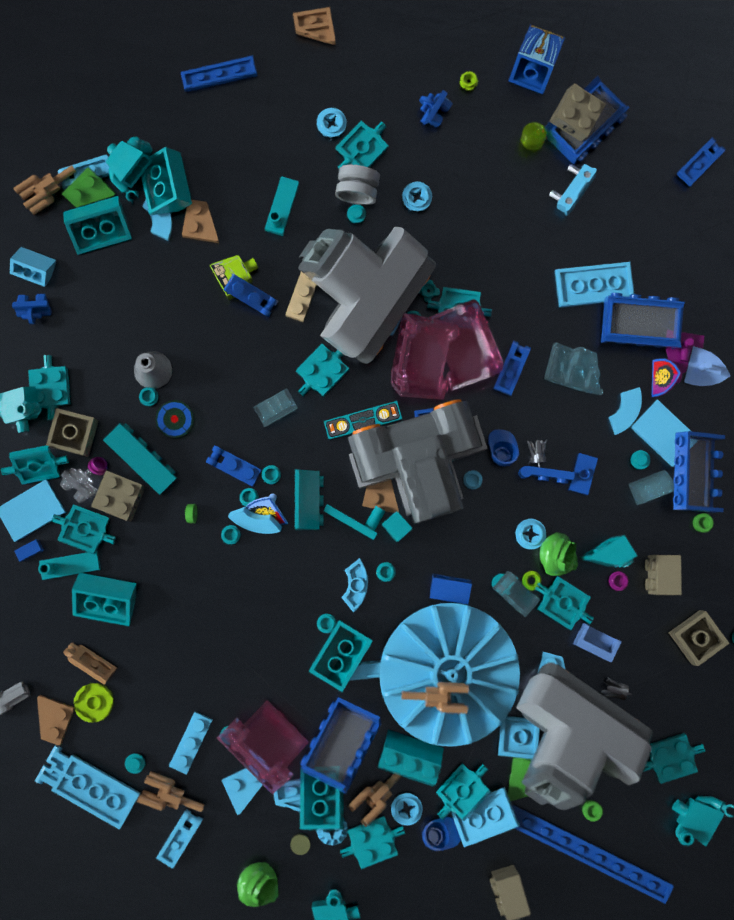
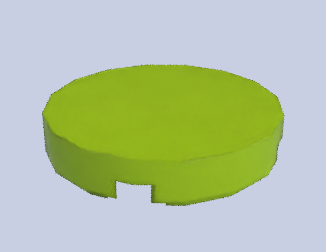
M90 683L83 686L74 698L76 714L82 720L89 723L104 720L111 713L114 706V698L111 691L100 683Z

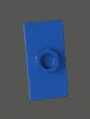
M581 453L578 454L574 468V480L571 481L569 486L570 491L588 495L598 458Z

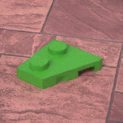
M88 166L62 192V195L75 207H80L115 195V191Z
M513 757L508 788L510 802L528 797L524 793L526 786L522 784V780L532 759Z

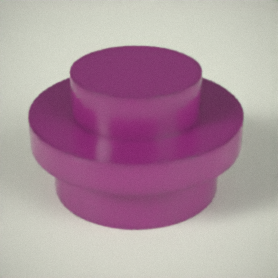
M95 457L89 461L88 468L96 475H103L107 471V462L102 457Z
M617 571L610 575L609 585L612 589L622 591L628 586L629 581L625 573Z

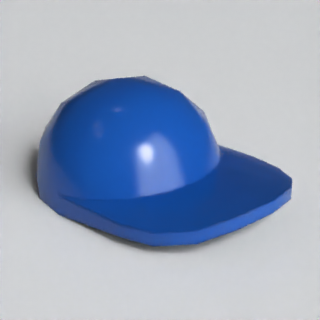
M499 429L490 432L488 444L493 462L505 467L512 465L519 456V449L514 435L509 431Z
M451 817L429 822L422 832V840L425 846L434 851L453 848L461 841L455 821Z

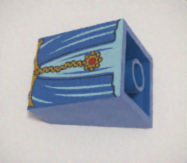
M530 25L516 58L509 82L543 94L565 37Z

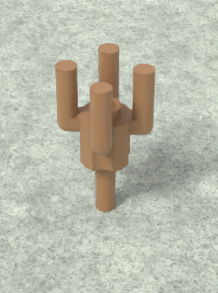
M71 165L55 177L50 173L41 179L37 175H32L13 189L17 194L20 193L23 200L34 193L37 194L23 203L27 210L30 209L32 214L35 215L54 202L52 195L61 189L59 183L74 174L76 170Z
M439 682L437 687L426 686L425 692L402 691L401 699L425 700V707H436L442 713L467 714L468 706L464 705V703L450 702L451 692L468 693L469 685H465V683Z
M150 771L149 776L147 775L144 783L159 788V792L154 794L143 790L137 801L157 810H164L165 806L178 809L181 804L202 812L205 805L183 797L184 790L174 787L175 781L152 771Z
M393 774L384 784L379 780L373 787H366L347 808L353 812L365 801L372 810L361 820V823L365 827L369 826L386 808V801L392 796L389 789L402 776Z

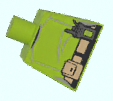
M239 255L210 265L222 289L225 288L233 273L251 284L253 280L249 273L258 269L254 258L243 263ZM224 291L229 300L234 298V296Z

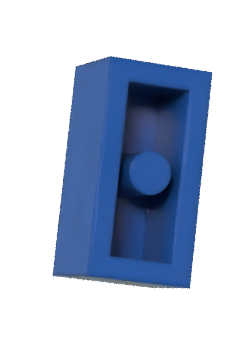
M34 540L14 552L19 562H23L44 551L39 540Z

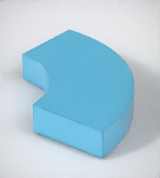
M145 200L142 207L149 212L147 201ZM171 214L151 215L153 224L151 233L169 241L172 233Z
M640 387L620 394V408L609 417L614 435L625 431L636 420L642 403Z
M245 507L230 512L228 516L240 527L256 533L272 534L281 532L282 526L271 514L259 515Z
M360 558L345 569L349 585L342 599L353 612L362 604L368 588L367 571Z

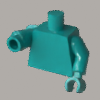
M136 136L130 138L127 143L121 141L118 145L110 144L107 148L110 156L106 160L109 166L108 171L111 182L122 193L125 192L126 199L131 202L134 200L130 198V193L133 192L137 197H139V193L136 190H130L128 187L132 188L153 161L149 157L153 151L150 144Z
M36 386L20 387L0 393V416L4 423L16 424L18 433L29 432L28 420L37 418L41 413V405L37 403Z
M698 796L696 799L689 798L686 804L676 800L672 810L680 814L677 818L679 825L675 830L679 842L689 846L694 842L695 837L700 843L707 846L723 816L726 814L729 817H734V815L728 812V809L730 807L734 808V805H726L725 802L713 796Z
M331 890L326 900L312 902L315 920H354L361 918L358 906L347 908L345 900L342 899L338 890Z

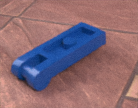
M712 137L680 169L677 175L687 185L691 186L726 149L723 146L720 147ZM708 149H712L715 153L712 154Z
M234 273L223 289L267 317L271 315L273 306H276L278 300ZM263 299L267 300L264 307L260 305Z
M513 340L493 389L509 396L512 395L531 347L521 346L519 342ZM515 351L522 354L521 358L514 356Z
M214 445L213 453L210 458H207L206 463L253 487L262 470ZM220 455L225 457L222 463L217 462Z
M524 466L519 469L518 475L522 479L534 476L538 477L539 481H549L550 478L557 479V483L568 484V481L574 480L575 472Z

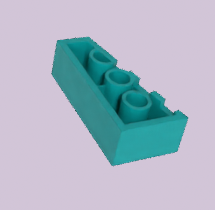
M120 422L103 441L160 495L176 479L174 475L176 471L168 464L165 466L160 461L162 458L155 451L151 452L147 448L148 444L141 437L137 439L132 434L134 431L126 423L123 425Z

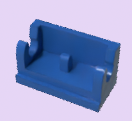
M433 573L430 598L468 605L472 582L469 579Z

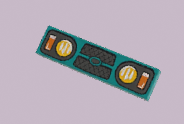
M394 401L326 420L324 425L328 439L331 440L353 434L352 432L370 425L380 424L381 426L402 420L398 402Z

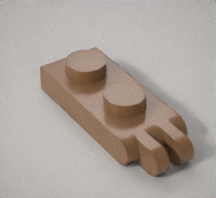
M71 643L64 650V654L69 657L68 661L104 685L117 669V667L83 645L77 646Z

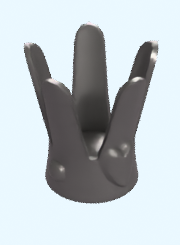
M547 439L545 444L544 441H536V451L533 442L527 441L531 452V463H538L540 468V463L546 462L547 459L545 456Z
M608 678L609 680H604V683L609 685L607 687L608 690L601 691L604 697L626 700L628 695H632L628 693V685L617 683Z

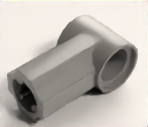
M23 681L6 691L0 692V715L12 709V706L31 696L27 685Z

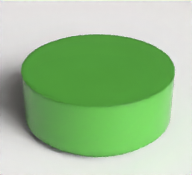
M188 504L186 506L185 519L187 523H196L197 521L196 504Z
M702 513L694 517L693 526L698 532H708L713 528L714 521L709 514Z
M589 800L583 805L582 812L589 821H598L603 815V808L597 801Z

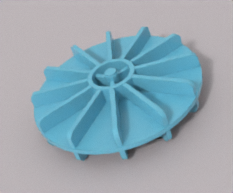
M441 603L414 612L398 625L384 648L379 676L385 704L393 718L402 728L414 737L430 744L461 746L480 740L502 724L519 693L520 669L515 647L506 631L496 620L485 612L468 605ZM439 682L465 683V685H469V692H451L450 703H464V705L468 706V713H442L436 707H425V700L401 699L402 691L425 692L426 686L437 687Z

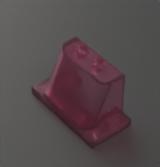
M268 701L244 724L236 718L217 737L271 794L291 779L293 774L287 767L308 744V741L298 732L297 728L291 725L284 718L283 714L277 711Z

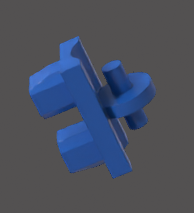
M443 90L441 94L437 93L435 98L431 93L428 97L422 96L419 101L422 104L420 110L426 111L420 121L424 125L429 123L434 127H438L441 124L443 117L436 112L440 109L446 113L452 105V102L446 98L447 92Z
M37 294L36 301H30L27 295H18L17 302L12 303V308L15 309L17 317L28 319L29 324H35L36 319L52 314L46 294Z

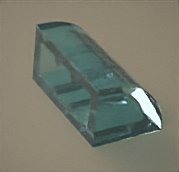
M287 388L253 407L264 427L298 409Z
M665 470L628 484L637 505L674 491V482Z

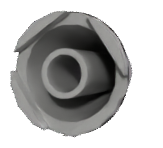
M151 351L137 357L134 375L142 386L158 389L169 382L172 376V366L164 354Z

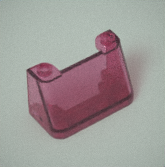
M475 299L423 320L425 331L431 336L437 335L450 367V371L447 372L446 383L451 391L491 377L503 370L502 359L482 309Z
M404 313L391 373V385L400 397L444 400L445 393L448 391V383L443 377L449 342H454L458 339L460 333L459 326L456 323Z

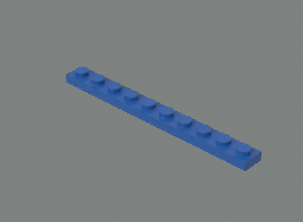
M512 804L520 825L515 829L666 904L674 887L672 883Z

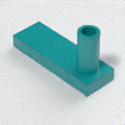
M281 176L265 231L281 236L284 235L299 187V181Z
M328 504L323 510L373 540L377 535L375 529L386 512L375 506L365 525H362Z
M96 551L95 555L86 552L41 560L38 567L42 580L101 570L98 551Z

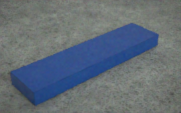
M253 56L181 72L185 92L258 76Z

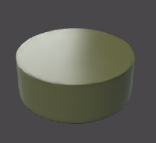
M302 833L296 834L291 840L292 851L297 855L306 854L311 844L309 837Z

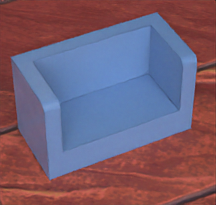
M582 623L573 644L612 663L621 641Z

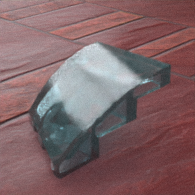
M553 343L544 379L579 391L597 395L603 394L598 378L600 370L597 366V353L583 347L572 349L560 343Z

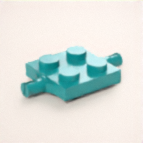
M360 121L336 146V150L345 159L338 166V169L343 165H360L370 168L389 148V145L380 136V133L387 126L380 122L373 129Z
M443 287L442 297L439 302L428 300L427 308L438 309L439 326L476 330L479 316L491 317L492 309L481 308V292Z
M321 344L296 370L305 381V384L298 392L304 397L310 389H313L325 397L350 370L341 360L344 354L339 350L334 353Z
M44 355V367L28 370L29 387L36 386L37 403L41 405V408L47 409L48 420H53L55 408L70 405L68 367H53L52 355Z
M48 445L10 452L9 458L12 466L1 468V473L3 476L15 474L20 479L21 484L60 477L57 465L68 464L69 460L67 455L55 457Z
M74 504L70 513L65 518L56 514L53 515L54 518H52L51 522L62 525L61 533L57 539L59 542L94 555L102 541L112 545L115 543L116 537L106 534V528L110 521V518Z
M558 576L549 588L540 582L537 584L535 590L544 595L541 604L537 608L539 611L569 630H572L580 618L588 624L592 623L591 620L594 617L585 612L586 605L591 598L590 596Z
M685 733L651 743L650 761L646 762L643 772L654 769L661 784L696 773L698 770L695 764V755L705 752L704 745L691 747Z
M462 763L436 791L445 804L437 815L444 820L452 811L465 821L491 793L481 779L489 769L482 764L476 772H473Z
M385 816L374 819L367 827L361 824L348 829L351 846L340 850L342 858L354 854L358 859L361 869L398 855L395 838L405 834L404 828L402 826L392 830L388 826Z

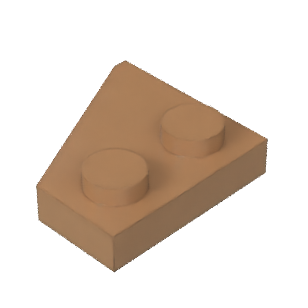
M329 7L293 13L296 34L329 44H336Z
M192 200V204L186 209L182 237L214 243L219 242L207 202Z
M391 480L366 487L362 506L373 509L375 506H378L384 511L399 513Z
M39 695L37 701L41 739L60 746L75 707Z

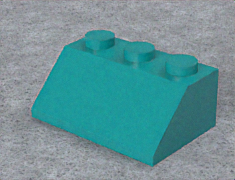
M164 147L149 156L153 161L141 175L149 214L157 215L179 212L191 205L192 200L181 153Z
M118 196L63 212L64 224L77 255L132 239Z
M295 470L296 530H320V526H323L324 516L320 514V507L324 506V495H320V487H324V476H320V471Z
M625 535L607 539L580 556L583 561L604 566H614L615 568L619 566L620 568L634 562L633 558L637 554Z
M79 573L72 588L73 616L130 626L136 600V583Z
M339 620L309 672L343 692L373 640Z
M388 730L377 768L429 786H435L442 764L444 748Z
M340 766L313 768V770L339 783L344 776V769ZM300 769V829L344 830V793L303 773L302 769Z

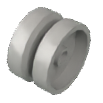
M341 166L338 180L341 182L336 186L335 196L352 204H374L377 197V190L375 188L379 185L380 174L374 169L365 166Z

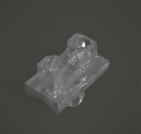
M71 468L69 471H64L61 475L63 480L60 486L67 491L73 487L78 490L74 498L79 503L84 502L98 491L91 485L94 481L90 478L92 472L89 469L83 472L80 468L77 471Z

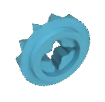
M327 108L319 114L317 127L323 136L330 138L339 137L345 131L347 121L342 111L336 108ZM335 119V125L337 126L332 125L328 129L329 124L327 121H332Z
M422 182L408 184L402 194L404 205L409 210L416 212L425 210L432 201L430 188ZM421 191L420 198L422 200L418 199L417 201H415V203H413L414 197L412 195H417V193Z
M536 519L523 520L517 526L515 532L516 541L521 547L536 549L546 539V529ZM532 526V532L539 534V536H534L530 540L523 533L528 532Z
M401 793L394 799L391 805L393 818L402 825H412L422 815V803L417 796L411 793ZM404 801L408 806H413L410 809V816L405 811H401L404 808Z
M344 819V830L335 831L333 837L330 831L316 830L318 838L324 844L332 846L341 843L347 836V822Z

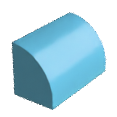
M20 247L10 258V274L45 287L53 274L56 260Z

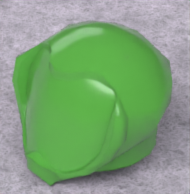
M556 532L548 536L540 547V561L544 566L546 574L559 576L577 569L576 542L570 541L566 534Z
M258 862L250 864L241 873L237 888L239 899L247 906L258 907L275 902L279 895L278 879L273 868L268 863Z

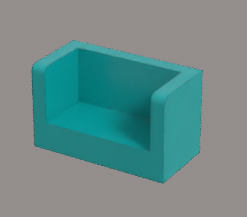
M398 512L391 515L381 525L396 542L412 529Z

